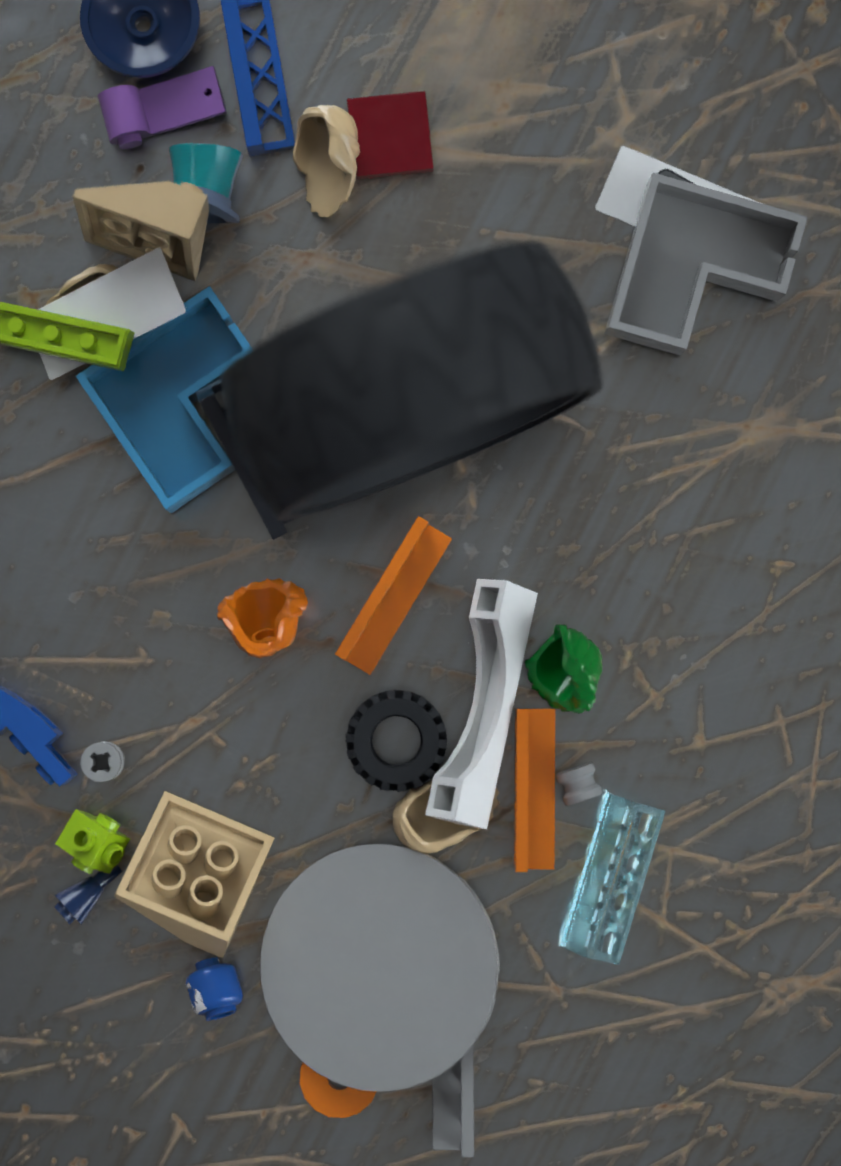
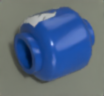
M218 957L197 962L195 964L196 971L186 978V987L194 1013L205 1016L206 1021L224 1018L236 1013V1006L241 1003L243 993L235 966L229 963H220Z

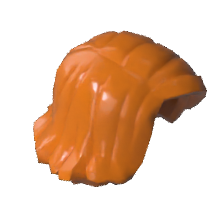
M280 578L274 580L265 579L261 582H251L247 586L235 590L233 594L225 596L218 605L217 618L223 621L224 626L229 630L239 649L248 656L263 658L272 656L293 643L297 632L299 616L306 610L308 600L304 589L291 581H284Z

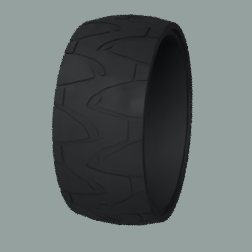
M534 241L511 243L466 254L417 270L347 298L257 344L234 360L223 371L221 376L226 417L237 452L255 488L279 520L299 518L331 509L450 465L563 414L590 399L603 388L598 349L586 311L568 275L546 245Z

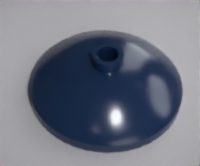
M82 0L80 25L88 48L100 63L124 76L146 78L171 70L189 54L199 33L200 10L197 0ZM142 21L151 23L150 28L144 32L137 30L138 24Z

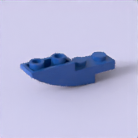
M0 686V736L10 730L13 733L9 736L12 744L22 754L26 755L29 752L39 763L35 768L48 784L52 785L56 782L60 787L69 783L78 774L52 745L64 733L31 703Z

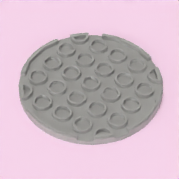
M368 844L349 847L331 853L309 866L293 880L280 897L269 918L261 948L260 972L263 995L270 1017L284 1042L300 1060L318 1074L338 1084L359 1090L382 1092L406 1089L425 1083L454 1066L468 1053L481 1032L485 1029L496 1001L500 963L497 940L490 918L476 893L461 876H458L449 867L441 863L440 860L426 853L397 845Z

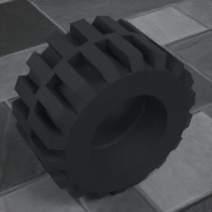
M404 690L378 693L367 699L357 708L348 724L346 733L348 758L351 760L357 774H360L365 779V782L371 786L379 787L380 790L403 792L411 788H417L436 774L445 758L447 735L444 722L435 707L415 693ZM393 716L404 717L412 721L418 728L421 737L420 748L410 761L403 764H391L382 760L375 752L373 734L378 724L386 718Z

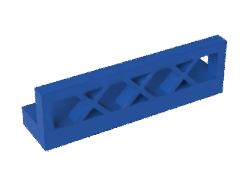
M221 0L249 156L294 149L295 139L270 0ZM262 5L264 19L254 31L242 23L239 9ZM265 28L267 29L268 40L261 36ZM244 32L251 36L246 44ZM256 41L271 51V57L262 69L248 60L247 54ZM272 66L274 68L275 78L268 74ZM250 69L258 74L253 83ZM263 79L277 87L278 95L269 108L255 99L254 91ZM279 104L281 107L282 117L278 115L276 112H274ZM257 108L265 113L260 121ZM270 117L284 126L285 140L263 143L261 129Z

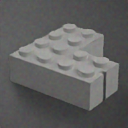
M652 173L646 185L604 334L681 355L687 349L706 281L778 302L787 293L796 261L792 257L799 250L808 217Z

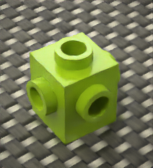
M75 809L55 844L73 856L71 863L78 869L88 874H92L94 869L110 874L112 869L122 860L124 849L130 838L118 831L121 824L103 813H99L96 816Z

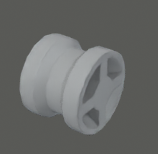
M103 741L87 747L81 756L80 764L87 778L94 782L102 783L120 775L124 768L125 758L119 746L112 742Z
M593 762L555 775L557 783L563 785L565 791L563 796L565 806L603 794L601 785L595 782L593 776L595 772Z

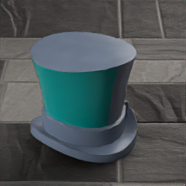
M184 143L170 146L173 183L178 185L182 182L193 184L199 187L204 194L208 195L209 214L207 223H240V216L231 210L232 202L230 197L235 177L243 159L242 152L231 147L215 144Z

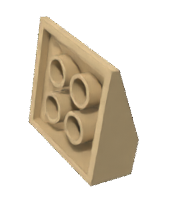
M170 181L75 190L73 200L84 241L133 259H137L156 248H161L171 273L193 281L196 280L209 214L208 195L204 194L199 187L186 182L178 185Z
M164 791L114 897L185 943L223 958L275 838Z

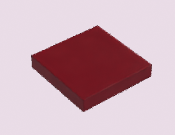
M425 91L347 99L348 113L356 123L358 143L360 145V153L356 158V180L433 172Z

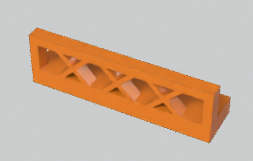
M420 516L417 517L335 655L365 673L372 674L452 541L451 537L429 525V522Z
M515 708L514 870L516 872H528V869L554 870L555 709Z

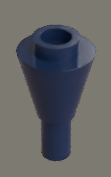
M116 865L110 874L99 871L93 877L90 876L55 894L59 900L54 906L55 909L69 924L76 919L82 925L103 894V889L123 871Z

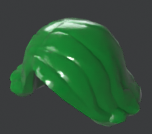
M556 624L551 637L532 657L524 661L525 668L528 671V680L532 684V689L538 691L540 697L546 700L549 706L561 709L562 712L578 714L584 711L589 712L593 703H596L597 685L603 672L602 654L594 642L588 639L582 632L567 628L564 624Z

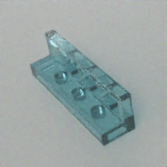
M606 792L560 947L586 958L620 964L665 816V810ZM642 814H649L646 829L639 834L638 827ZM635 854L634 868L628 873L626 869L628 860ZM623 893L625 898L622 907L615 911L616 899ZM611 931L613 937L608 952L601 951L605 936Z

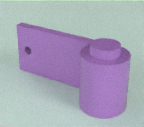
M214 66L141 89L133 85H119L106 89L98 95L109 141L111 144H118L120 149L137 147L143 143L142 139L227 113Z

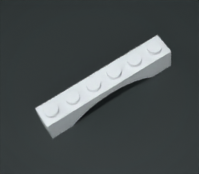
M477 579L469 613L476 652V683L473 703L467 724L457 746L446 763L433 777L425 813L426 816L459 825L487 829L538 594L534 591L506 580Z

